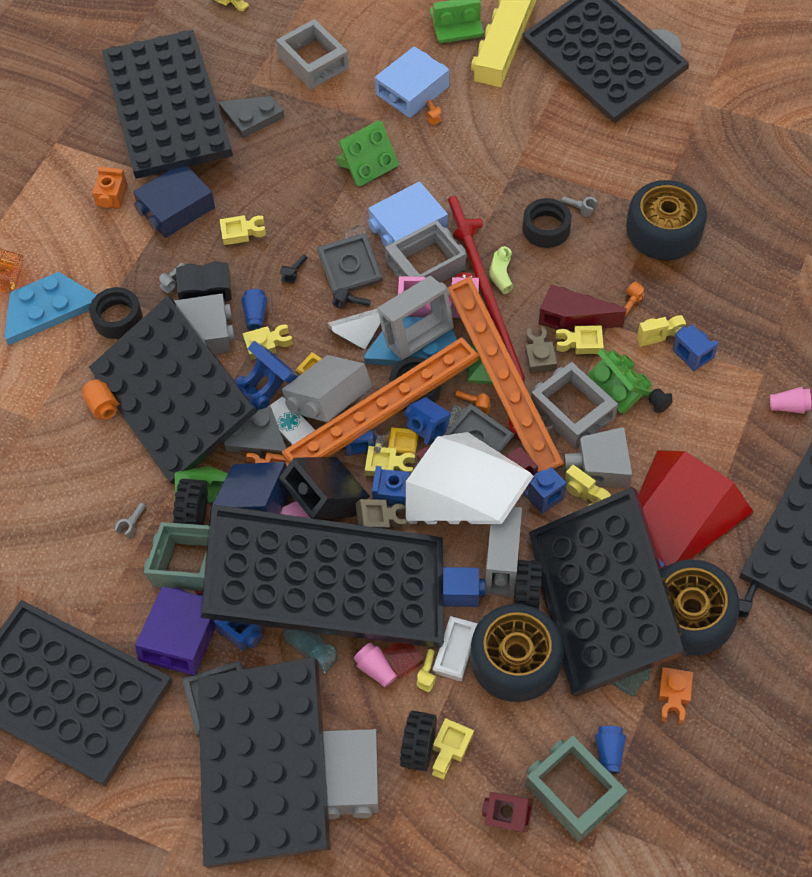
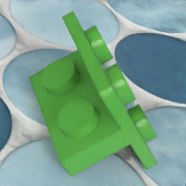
M480 0L442 1L433 3V7L430 8V15L438 43L484 36V30L480 21Z
M378 120L339 141L343 154L335 157L339 167L350 170L356 186L360 187L399 165L382 121Z
M600 349L597 352L602 360L587 375L618 403L617 410L619 413L625 414L643 395L649 397L653 391L650 387L652 382L644 374H638L633 368L635 363L625 354L621 356L614 350L610 352Z

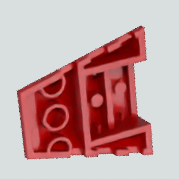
M657 450L638 494L658 559L665 563V567L674 562L693 559L696 554L703 549H707L716 539L724 533L727 534L735 528L736 524L743 519L746 520L753 514V510L733 481L686 451Z

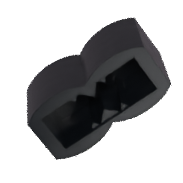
M214 261L203 266L186 264L176 268L179 300L223 294L224 302L232 300L228 263Z

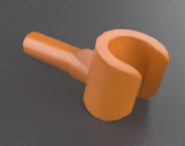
M429 99L426 104L430 111L426 112V118L433 126L442 121L440 117L441 108L435 107L431 99Z
M636 281L626 291L631 297L624 307L627 308L626 316L633 305L644 298V287Z
M458 390L456 391L455 397L469 401L485 414H489L491 404L489 403L488 395L479 394L478 396H472Z

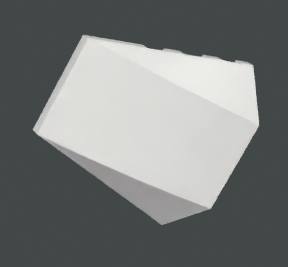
M468 432L438 436L406 480L407 523L417 524L418 521H425L426 524H437L438 521H447L449 524H459L460 521H468L470 524H502L534 476Z

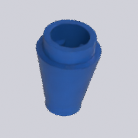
M249 289L244 292L241 301L247 328L249 330L263 328L268 299L264 291Z
M600 726L598 727V734L595 735L599 762L610 774L620 773L626 735H623L622 727Z

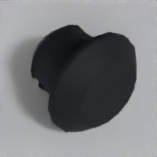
M655 389L650 393L649 402L654 405V412H664L672 404L671 393L665 394L661 389Z

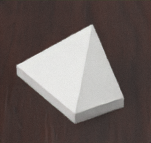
M378 309L328 322V327L334 333L366 349L381 321Z

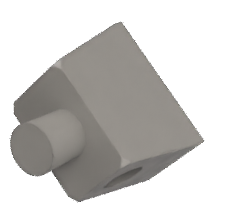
M624 428L582 436L579 441L578 453L564 454L565 471L572 465H575L596 481V486L629 488L632 470Z

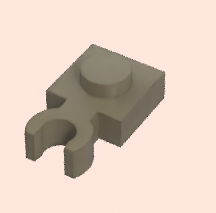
M541 327L540 336L532 335L531 328L527 329L526 340L528 344L526 345L525 352L530 373L557 369L553 342H546L547 330L545 327Z
M360 499L355 503L358 525L388 529L390 526L399 528L407 523L406 519H399L396 516V513L405 509L403 504H395L387 508L386 500Z

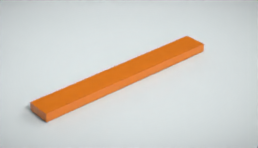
M471 276L447 287L456 310L528 456L538 466V472L547 470L550 467L554 470L564 467V463Z
M463 337L459 338L283 450V458L290 464L293 458L330 457L477 362L479 355Z

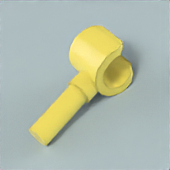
M432 649L427 650L424 666L417 675V687L426 692H431L437 676L429 673L435 653Z

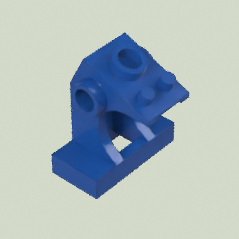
M253 341L247 349L256 356L255 367L247 377L239 376L235 382L254 407L260 410L267 408L270 399L284 381L291 383L299 375L268 348ZM265 375L269 381L259 391L255 387Z

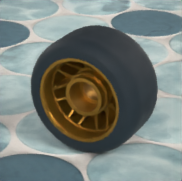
M659 180L646 184L635 193L630 202L626 222L628 237L637 250L649 257L660 260H673L684 257L692 252L701 241L707 219L706 205L699 193L684 183L672 180Z
M681 560L662 569L688 651L686 655L707 654L724 645L735 630L740 609L738 591L731 578L719 567L702 560ZM693 607L696 608L699 612L690 613L687 612L685 609Z
M522 604L505 605L486 614L476 626L471 640V666L479 684L491 695L511 702L529 701L547 692L560 673L563 659L562 637L556 624L542 611ZM519 654L522 658H513L510 655Z

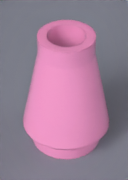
M801 386L781 393L770 394L771 411L777 410L804 414L805 411H811L810 389H803Z
M371 642L364 646L353 658L357 663V668L376 680L384 688L388 687L398 676L391 668L379 646L375 647Z

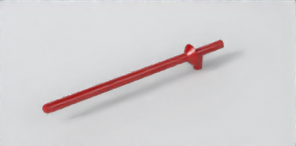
M451 196L448 198V202L458 227L453 233V238L464 243L475 276L479 278V287L492 321L524 382V374L473 240L477 229L483 227V221L481 218L465 219L458 197Z

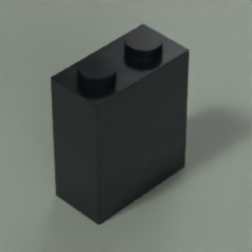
M338 457L293 458L279 477V480L307 515L313 519L355 517L357 514L355 503L360 499H368L370 497Z

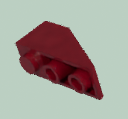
M550 285L540 307L539 324L556 330L566 329L568 331H574L575 326H602V329L623 327L627 308L596 299L590 295L570 291L565 287Z

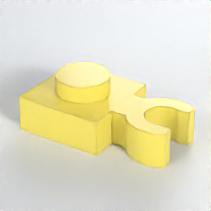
M245 215L220 219L224 245L249 242V235L255 237L266 236L265 226H262L264 225L263 216H255L249 221H246Z
M682 315L675 316L668 321L666 317L648 319L639 324L638 343L642 347L666 341L667 336H675L682 327L686 326V322Z
M280 325L272 332L269 331L267 326L243 333L246 348L253 341H256L268 348L273 354L276 353L275 346L289 347L293 344L291 335L281 337L289 333L287 325ZM247 349L250 359H256V356Z
M575 326L574 333L566 329L556 330V339L565 340L564 342H557L556 350L559 352L575 348L576 354H598L597 352L600 349H604L602 326Z
M368 446L365 476H374L376 466H382V469L410 472L411 475L414 468L404 465L406 463H415V454L404 453L401 456H397L396 448Z
M572 465L566 471V489L573 496L580 497L586 502L590 500L592 504L611 496L607 490L597 487L595 485L596 481L575 465Z

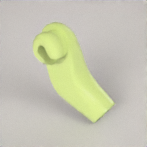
M505 246L500 247L494 253L489 269L490 279L503 294L509 293L514 287L507 273L512 252Z

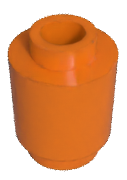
M99 379L87 382L82 389L83 399L94 417L99 420L112 418L118 410L117 406L119 403L108 388V385Z

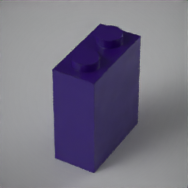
M161 587L135 644L139 661L196 676L216 629L215 620L200 618L202 595L188 593L180 588Z

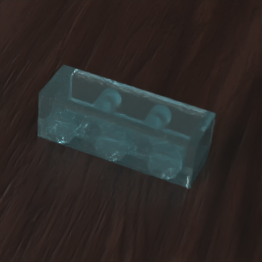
M285 629L282 632L284 641L304 657H315L318 660L319 669L324 673H327L338 661L335 647L331 644H325L322 637L317 633L313 634L308 631Z

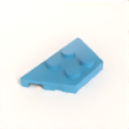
M60 272L10 292L4 335L7 344L11 345L89 311L91 301L97 294Z
M405 317L403 319L405 329L424 317ZM451 329L407 358L416 356L428 359L455 342L457 338ZM383 331L364 355L365 364L395 366L396 363L401 361L386 346Z

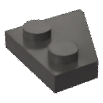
M272 96L219 102L221 112L243 138L284 118L283 109Z
M271 406L258 410L224 441L226 450L232 452L248 451L250 453L262 454V451L278 452V454L282 455V451L286 449Z

